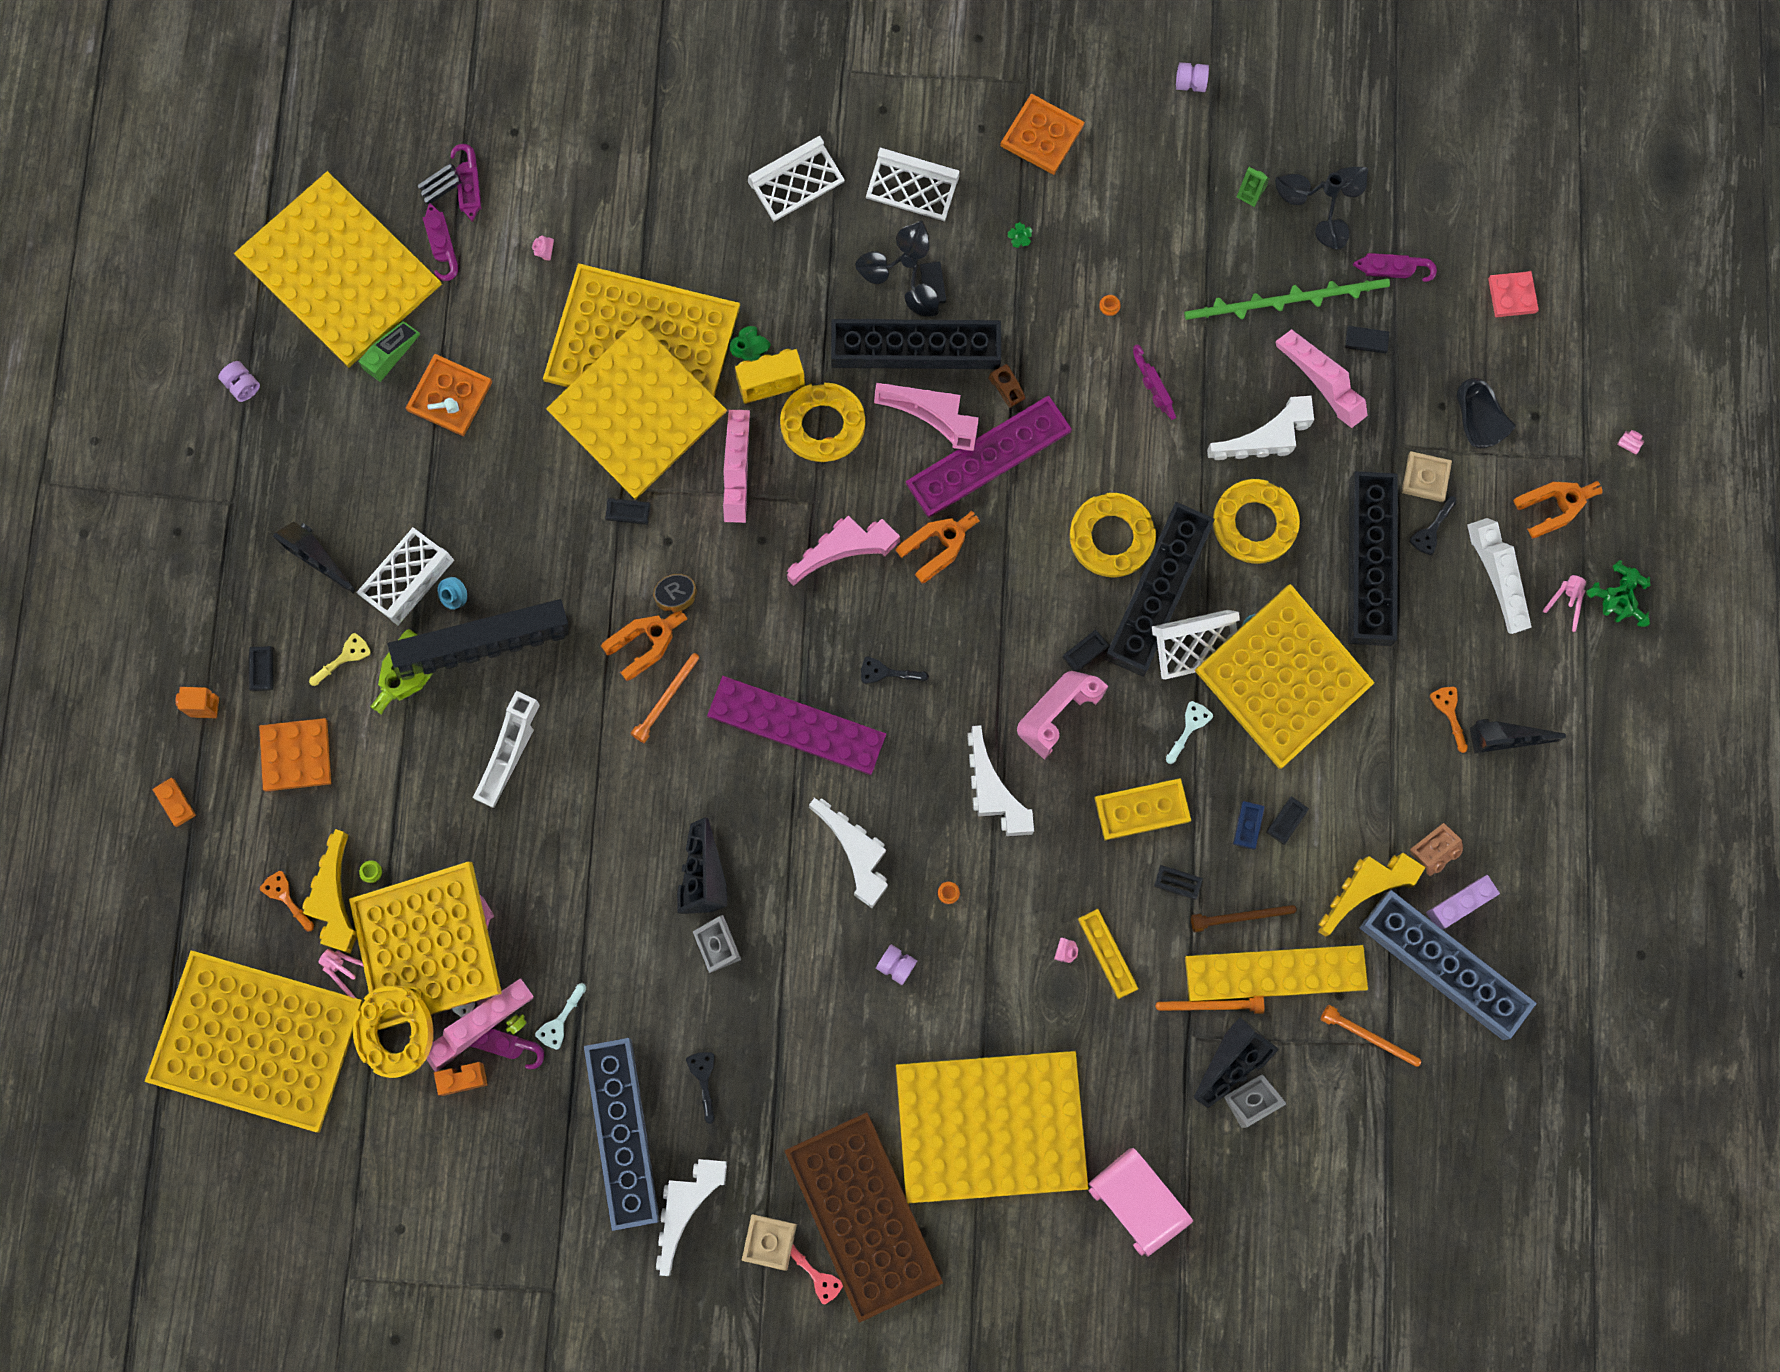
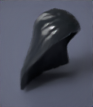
M1469 378L1460 385L1457 391V400L1462 413L1463 428L1470 444L1479 449L1487 448L1498 444L1508 437L1515 429L1516 424L1503 412L1491 387L1480 378Z

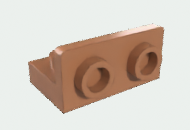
M1443 823L1412 847L1410 852L1426 867V873L1431 876L1435 872L1439 873L1450 860L1457 859L1463 851L1462 839Z

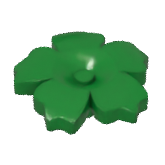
M1018 222L1015 223V229L1011 228L1007 232V237L1012 239L1013 247L1019 248L1020 245L1023 247L1028 246L1031 243L1028 237L1032 236L1033 230L1030 226L1025 228L1024 224Z

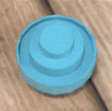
M449 577L439 583L438 597L445 607L455 610L466 603L467 590L459 579Z

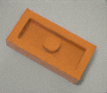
M171 777L152 789L175 827L196 816L174 778Z

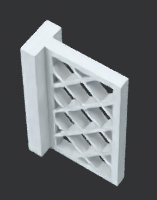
M820 136L748 176L749 185L755 190L773 222L845 181L824 147V142ZM822 152L826 159L825 166L814 164V156ZM800 164L809 166L807 176L795 173L796 167ZM811 167L823 170L821 180L809 177ZM825 171L834 173L838 180L832 183L823 181ZM782 174L792 176L790 185L786 186L777 183L779 176ZM794 177L806 180L803 190L791 187ZM808 181L820 184L819 190L815 193L806 191ZM765 184L774 186L772 196L762 194L759 187ZM776 187L788 190L786 200L774 197ZM790 191L802 194L801 201L797 203L788 201ZM772 201L783 203V211L775 215L771 208Z
M880 148L866 198L945 221L956 184L960 177L959 170ZM881 164L890 167L892 171L890 175L884 178L879 174ZM903 171L909 172L912 179L902 184L897 175ZM895 177L899 186L889 191L884 182ZM923 177L929 178L932 185L921 190L917 180ZM914 182L919 192L909 197L904 187ZM882 183L887 193L881 196L873 195V188ZM942 183L950 184V191L941 196L936 186ZM934 188L939 197L928 203L924 193ZM902 189L906 199L900 202L894 201L891 194ZM921 195L926 204L920 208L914 207L911 200ZM941 201L944 206L943 214L934 213L931 205Z
M412 528L356 593L396 625H399L452 564L454 559L443 548H440L415 528ZM416 535L420 538V546L410 548L409 542ZM434 549L437 551L433 558L425 559V550ZM420 551L421 560L410 562V552ZM406 553V562L395 564V558L399 554ZM421 565V572L418 575L411 576L410 566ZM406 567L407 576L396 578V569ZM385 570H391L392 579L381 580V574ZM407 581V588L404 591L397 592L396 583ZM392 584V593L382 594V585ZM377 586L378 595L367 596L365 594L370 587ZM393 598V604L388 610L384 609L382 599Z
M1225 610L1152 626V633L1154 636H1157L1162 679L1195 673V669L1204 661L1203 659L1209 650L1212 653L1216 651L1212 648V645L1217 638L1226 642L1237 632L1236 621L1240 620L1239 612ZM1225 626L1230 627V634L1227 639L1220 635ZM1207 630L1213 633L1208 643L1201 639ZM1190 634L1195 639L1188 648L1182 641L1186 635ZM1171 639L1175 642L1170 652L1165 649L1164 640ZM1198 642L1205 646L1200 656L1193 652ZM1179 646L1186 650L1181 660L1173 656ZM1190 654L1197 659L1191 668L1185 665ZM1172 659L1178 665L1173 672L1168 673L1167 665Z

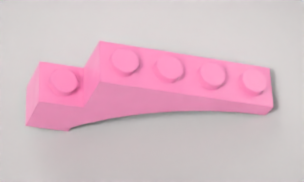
M1292 329L1276 341L1277 348L1295 362L1312 380L1330 403L1340 420L1352 428L1368 416L1365 399L1351 389L1348 371Z
M876 383L874 403L894 407L915 415L939 430L953 444V448L974 451L979 418L958 415L961 395Z
M729 410L724 460V522L746 523L750 410Z
M849 516L844 520L841 518L833 526L834 530L830 534L825 533L819 539V544L814 549L810 548L804 553L802 561L799 563L795 562L788 569V581L794 586L817 568L844 557L860 554H882L886 556L900 542V536L883 519L878 523L876 521L867 528L868 532L866 533Z
M521 978L502 990V994L493 996L444 1029L443 1036L432 1042V1047L426 1060L435 1072L452 1062L482 1035L533 999L534 996Z

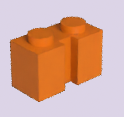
M180 687L179 693L176 695V706H178L180 711L194 718H217L219 697L207 688Z
M476 1062L461 1066L462 1072L457 1073V1069L453 1068L434 1072L438 1095L445 1096L487 1086L484 1064Z

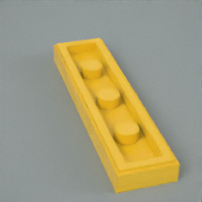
M1099 909L1078 918L1117 999L1138 990Z

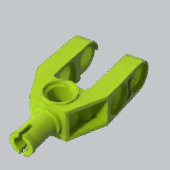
M407 629L398 640L417 636V634ZM389 652L382 661L378 685L382 692L370 707L382 715L392 699L400 701L421 690L432 674H424L422 672L415 674V677L412 679H397ZM394 680H400V685L397 688L390 687Z

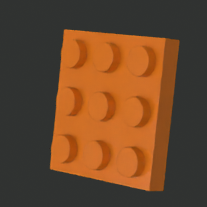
M1030 94L1001 141L1000 146L1054 175L1084 127L1085 122Z
M434 354L408 402L406 410L461 436H465L493 381L484 375ZM447 398H453L459 407V411L448 413L446 408L428 409V404L441 403Z
M326 718L259 726L262 781L265 792L331 784L328 722Z

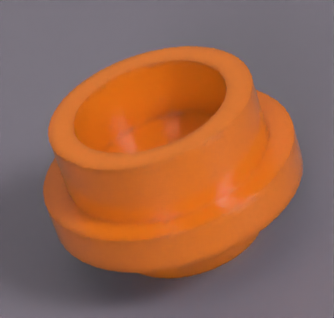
M1113 295L1104 296L1099 305L1101 312L1107 316L1117 314L1121 306L1119 299Z
M945 882L938 889V897L945 904L955 903L960 896L959 887L953 882Z

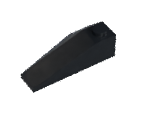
M292 522L275 532L273 537L284 549L354 594L356 590L312 534L313 530L304 523L299 525L296 522Z
M1489 719L1478 720L1475 725L1469 728L1475 754L1560 742L1566 738L1565 733L1499 721L1489 722Z
M704 817L690 824L686 845L688 858L686 865H682L681 872L685 873L683 883L678 886L677 912L679 914L710 913L727 906L726 881L709 819Z
M1239 1017L1225 1033L1194 1095V1099L1207 1108L1211 1107L1230 1092L1231 1086L1238 1081L1243 1083L1247 1080L1246 1075L1255 1068L1260 1070L1279 1049L1251 1024Z

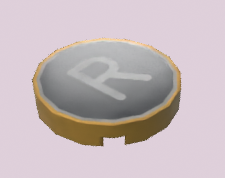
M672 574L664 577L657 583L653 596L657 606L662 610L679 612L693 604L694 597L697 595V589L694 581L689 576Z

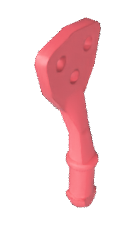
M793 1244L790 1256L797 1262V1265L803 1267L814 1280L817 1296L822 1304H827L837 1297L843 1288L841 1280L833 1275L820 1273L815 1270L805 1259L806 1256H803ZM824 1294H828L827 1299L824 1298Z

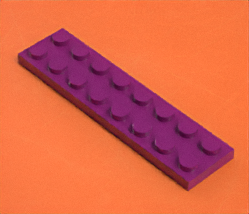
M1048 395L975 439L974 451L958 449L908 479L906 485L927 517L930 518L1071 433L1072 429Z
M725 676L721 678L707 715L708 718L868 775L873 773L886 737V733Z

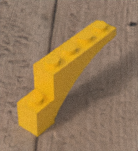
M335 829L334 834L331 833L328 838L327 846L329 847L326 855L323 854L319 861V867H321L317 876H314L311 882V894L309 897H306L303 903V914L328 922L327 926H324L321 930L320 944L351 954L357 934L353 930L346 913L341 887V865L349 835Z
M1404 853L1397 857L1394 855L1387 865L1390 869L1369 856L1363 860L1359 859L1353 868L1356 871L1352 878L1348 877L1342 885L1343 893L1340 897L1337 895L1332 901L1330 907L1333 909L1329 915L1325 914L1318 925L1321 928L1318 932L1325 937L1330 935L1349 911L1377 893L1402 886L1407 888L1413 887L1426 867Z

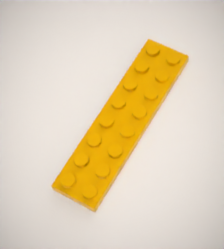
M1363 945L1185 957L1189 1001L1368 990Z

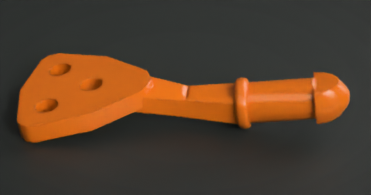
M1456 687L1440 688L1432 692L1430 698L1436 708L1443 712L1450 720L1457 748L1461 753H1465L1468 750V745H1466L1463 729H1461L1455 714L1458 701Z
M278 871L269 876L260 886V891L270 898L283 901L293 913V917H296L304 927L303 929L312 931L314 923L303 914V910L299 909L290 897L289 882L284 872Z

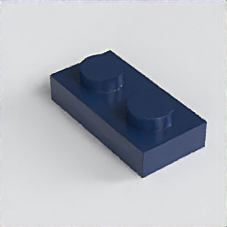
M1245 801L1241 803L1233 845L1256 849L1265 806Z

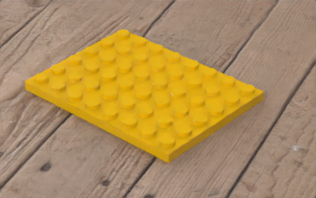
M328 171L234 253L348 368L359 360L375 342L390 332L442 285L441 281Z
M578 263L543 380L544 382L569 387L638 320L715 396L739 313L740 303Z
M191 950L145 1082L320 1133L353 1034L354 1017L364 1000Z
M1076 1051L896 1065L907 1203L1088 1189Z

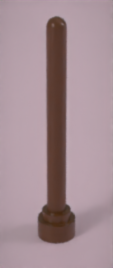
M1295 905L1212 917L1194 914L1191 915V924L1194 933L1202 932L1212 925L1294 914L1297 908Z

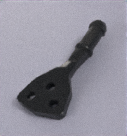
M1454 496L1446 499L1444 506L1439 510L1435 522L1430 527L1418 531L1410 538L1409 542L1417 550L1428 555L1434 553L1437 545L1436 532L1440 523L1445 517H1448L1449 512L1456 505L1457 500Z
M868 656L864 658L861 667V681L864 684L876 683L885 677H899L906 680L921 681L929 679V674L925 671H896L887 668L879 660Z
M712 1052L697 1053L686 1058L690 1072L700 1082L704 1119L708 1124H712L715 1120L712 1107L713 1100L708 1090V1079L714 1068L715 1059Z

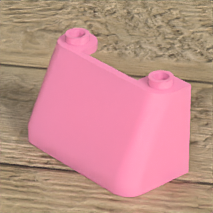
M1075 671L1065 673L1019 722L1017 726L1018 735L1043 759H1046L1053 751L1051 748L1059 739V731L1051 721L1072 699L1079 705L1087 701L1093 702L1096 705L1103 698L1108 685L1096 676Z
M1129 1148L1088 1183L1091 1187L1088 1191L1095 1200L1101 1199L1105 1202L1132 1235L1136 1242L1133 1246L1141 1256L1145 1254L1149 1257L1193 1222L1187 1211L1134 1148Z

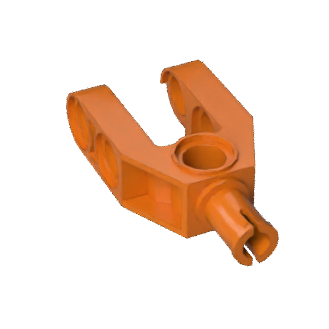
M1598 481L1582 488L1579 487L1578 483L1552 482L1527 492L1513 501L1517 510H1522L1551 497L1557 499L1558 506L1563 511V514L1553 519L1548 518L1533 528H1527L1533 539L1570 523L1587 503L1586 499L1602 494V487L1597 488L1600 485ZM1566 496L1572 497L1574 503L1568 502Z
M970 511L969 514L958 522L952 518L930 522L902 542L895 551L903 558L912 550L920 548V544L929 537H939L947 549L917 571L915 576L923 584L955 561L965 540V532L980 521L977 516L974 517L975 513ZM951 531L955 533L956 537L947 539L944 534Z
M681 610L674 612L666 619L653 616L633 620L604 641L601 647L607 655H611L640 634H647L649 640L654 644L652 646L653 649L640 658L636 657L632 664L620 672L625 680L629 681L663 657L673 638L672 629L686 621L687 617ZM659 628L663 630L662 634L658 637L651 635L654 629Z

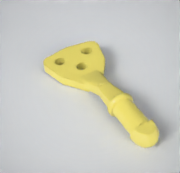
M356 633L351 634L344 644L342 654L330 664L323 666L314 676H311L309 679L310 685H318L325 677L331 675V672L339 665L347 661H359L370 656L371 650L366 641Z

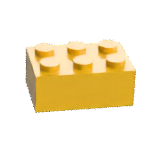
M785 349L779 354L773 356L764 355L759 360L752 362L746 360L735 366L737 382L744 404L805 386L804 371L797 349Z

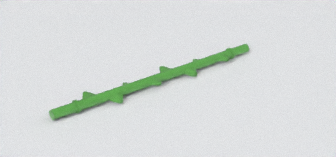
M1389 279L1367 280L1363 283L1338 286L1333 281H1330L1326 289L1302 292L1294 285L1289 295L1263 299L1258 294H1253L1251 301L1228 305L1221 298H1216L1213 307L1185 311L1184 317L1185 320L1234 312L1240 319H1244L1246 311L1250 309L1273 306L1278 311H1282L1286 303L1311 300L1319 307L1323 297L1349 293L1357 299L1361 291L1369 292L1373 289L1389 287L1390 281Z

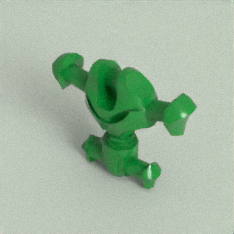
M1618 560L1612 568L1614 572L1617 571L1623 575L1619 582L1620 586L1616 588L1609 587L1604 590L1600 588L1599 582H1595L1586 591L1587 596L1590 599L1595 596L1603 598V615L1608 616L1611 612L1616 613L1614 621L1617 623L1623 618L1633 615L1639 620L1637 622L1639 627L1649 626V612L1644 614L1637 608L1639 604L1634 596L1633 589L1636 588L1637 583L1643 589L1650 587V577H1643L1636 568H1628L1622 565L1621 560Z

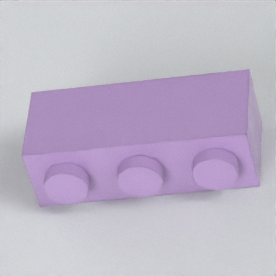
M1486 875L1426 913L1435 925L1440 929H1445L1500 893L1489 876Z

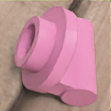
M545 236L536 238L532 245L534 255L542 257L544 260H551L554 239L546 238Z
M1634 430L1630 432L1625 431L1617 445L1637 454L1644 443L1641 439L1643 436Z
M1060 938L1054 959L1071 963L1078 955V947L1074 941Z

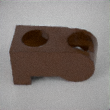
M1007 364L990 373L988 379L992 385H995L1008 407L1011 408L1025 400L1024 392Z

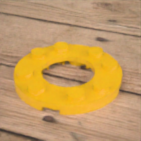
M833 383L814 386L810 384L798 389L785 402L780 416L781 432L788 447L797 455L817 462L834 461L848 455L860 443L865 431L864 409L859 399L845 387ZM820 405L835 408L843 417V428L833 439H813L804 432L802 427V420L806 412Z
M1261 479L1241 481L1228 488L1219 499L1213 514L1215 519L1213 523L1214 532L1224 550L1238 560L1255 564L1267 563L1285 554L1295 541L1300 524L1298 509L1291 496L1283 488H1279L1268 483L1269 481ZM1258 502L1265 504L1274 513L1277 525L1275 532L1270 538L1254 542L1240 535L1236 528L1235 517L1237 511L1247 503Z
M1107 493L1087 500L1075 513L1070 527V544L1078 561L1091 572L1105 577H1122L1140 569L1149 559L1156 540V530L1148 510L1136 499L1120 493ZM1106 516H1117L1129 523L1133 530V541L1126 552L1118 555H1108L1096 548L1091 532L1098 520Z
M392 985L377 988L364 998L365 1001L361 1008L356 1011L353 1022L354 1044L363 1063L367 1062L374 1069V1073L388 1078L406 1076L416 1071L425 1062L430 1053L433 1042V1023L430 1011L424 1001L414 991L406 987ZM390 1009H398L401 1014L408 1018V1022L411 1025L410 1042L405 1046L404 1051L400 1053H390L384 1049L377 1035V1025L380 1017Z

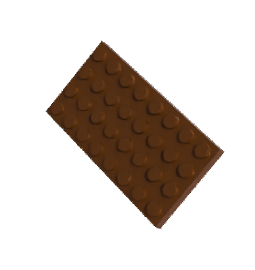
M867 1112L784 1150L859 1323L943 1284Z

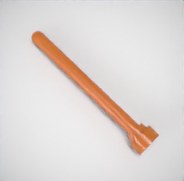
M693 653L643 724L634 727L630 733L634 738L642 743L647 741L650 727L699 660L698 654Z
M1254 996L1249 998V1000L1168 1001L1157 1002L1155 1007L1159 1011L1249 1009L1254 1014H1264L1263 996Z
M1331 1005L1325 1008L1321 1021L1327 1024H1338L1416 1067L1421 1065L1420 1058L1340 1016L1337 1008Z

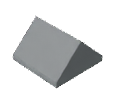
M723 915L693 931L709 973L741 960Z
M1263 1074L1224 1096L1241 1128L1249 1127L1286 1105L1285 1101Z

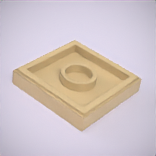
M1410 451L1401 493L1444 502L1452 460Z
M752 1214L742 1261L787 1271L797 1224Z

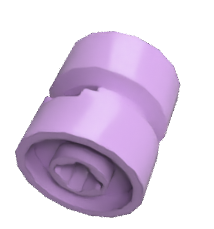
M1179 62L1176 90L1188 91L1189 88H1192L1193 91L1205 92L1208 82L1209 65L1196 64L1195 67H1192L1191 63Z
M235 361L222 369L219 374V380L227 389H230L232 395L239 402H242L255 395L260 388V384L251 374H248L249 371L240 361Z
M891 944L876 969L885 975L891 974L894 981L903 985L916 965L917 960L908 954L903 956L901 950Z

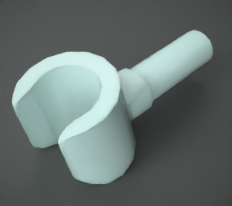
M447 398L441 403L428 404V409L446 408L448 413L459 411L458 403L453 398Z

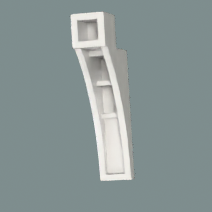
M1311 396L1290 397L1286 407L1278 416L1250 434L1229 441L1211 443L1207 450L1208 458L1224 460L1232 456L1242 459L1248 457V455H1257V457H1266L1269 454L1275 453L1279 456L1289 455L1296 447L1294 428L1296 430H1305L1314 421Z
M1486 518L1468 524L1471 543L1483 561L1495 588L1508 633L1513 634L1531 628L1514 546L1502 542L1498 522Z
M518 691L515 692L506 710V716L494 752L473 799L492 808L495 807L534 731L530 724L540 706L537 700Z
M972 726L971 733H968V746L973 747V754H969L970 767H974L975 776H971L972 789H976V797H973L974 811L978 810V816L1004 815V817H1001L1002 831L1006 830V836L1032 835L1034 832L1032 809L1028 810L1021 805L1002 784L988 758L981 726Z
M814 798L809 804V808L832 829L848 855L857 888L854 896L873 908L888 887L887 879L878 872L872 873L886 853V850L883 848L885 845L875 837L870 839L866 836L867 832L856 824L854 827L848 823L849 818L838 811L836 814L830 810L831 805L825 800L820 799L818 801Z
M699 1159L698 1164H694L693 1178H697V1182L669 1180V1185L664 1186L663 1199H667L666 1208H662L661 1222L665 1223L664 1232L659 1234V1246H662V1256H657L656 1270H660V1275H671L673 1258L679 1239L692 1214L719 1185H725L726 1161Z

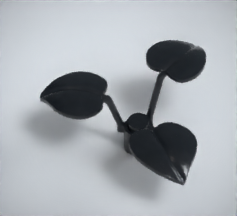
M1368 167L1340 169L1335 173L1329 174L1326 182L1322 181L1312 191H1310L1311 184L1309 180L1299 174L1276 177L1275 185L1279 195L1286 202L1293 205L1304 204L1307 200V195L1312 196L1323 188L1325 194L1332 197L1328 221H1321L1315 229V234L1323 245L1340 250L1348 242L1349 228L1341 219L1332 220L1336 197L1340 190L1348 197L1362 195L1367 186Z
M922 220L905 226L897 233V246L904 253L892 263L887 264L886 256L877 251L865 253L858 258L855 263L857 271L873 284L884 283L889 277L888 268L893 267L899 262H902L903 266L907 268H913L912 290L907 291L905 294L907 306L914 313L921 316H936L939 313V297L936 290L928 284H919L915 287L917 262L927 255L930 248L929 235Z

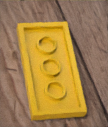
M1181 778L1095 797L1104 840L1191 822Z

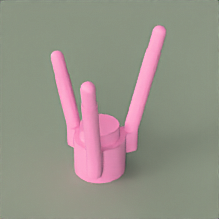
M1572 575L1568 582L1563 581L1561 588L1543 610L1544 613H1547L1564 590L1571 597L1569 607L1573 606L1577 598L1572 626L1573 632L1577 629L1582 599L1585 593V579Z
M327 949L319 959V964L324 967L323 971L329 974L348 996L356 998L334 972L339 970L351 979H355V975L342 966L343 960L341 959L363 966V962L343 954L339 950L334 952L331 949Z

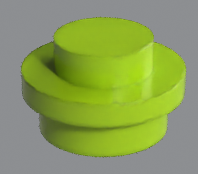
M366 861L363 863L359 870L361 879L367 883L378 881L382 876L380 864L376 861Z
M517 1014L513 1015L506 1022L508 1025L506 1031H510L512 1034L517 1033L527 1023L524 1019L525 1016L523 1014L520 1016Z

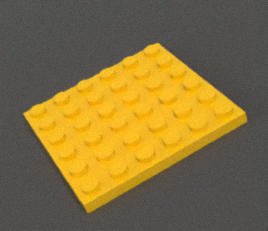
M638 320L546 408L635 500L727 412L726 408Z
M1291 584L1287 585L1195 669V672L1279 769H1282L1374 684V681Z
M465 862L349 899L369 993L384 986L397 985L406 987L414 991L424 1001L430 1011V1015L502 994L472 862ZM398 1009L387 1010L380 1017L377 1030L408 1022V1018L401 1014Z

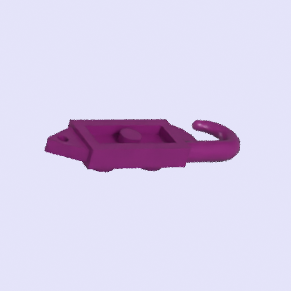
M459 144L452 149L451 158L454 159L455 154L460 150L466 151L468 162H464L456 168L462 181L457 186L459 207L461 212L463 211L473 222L479 209H482L476 155L470 145Z
M429 203L426 215L422 218L431 250L437 261H448L450 266V272L447 275H441L437 270H434V274L439 280L449 281L457 275L458 263L444 214Z
M1367 253L1366 257L1353 263V266L1366 273V276L1408 278L1414 274L1416 266H1425L1430 269L1431 273L1422 280L1423 282L1433 280L1437 273L1436 265L1430 259L1406 255Z
M1138 344L1133 347V354L1143 374L1144 386L1152 392L1155 406L1157 408L1160 407L1162 413L1165 412L1171 420L1175 419L1176 415L1172 407L1173 401L1154 366L1151 367L1144 360L1142 347Z
M490 1029L470 1045L471 1047L509 1059L518 1058L524 1049L533 1051L537 1054L536 1062L525 1065L526 1069L531 1070L538 1068L544 1061L545 1056L539 1044L494 1029Z

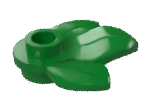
M748 326L740 330L738 337L731 341L729 348L733 356L752 362L759 360L760 354L766 352L770 348L771 343L765 337L757 336V327ZM737 344L742 345L744 348H739Z

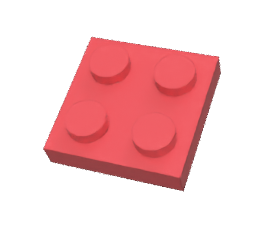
M1531 271L1490 275L1488 281L1495 317L1537 313L1539 309Z

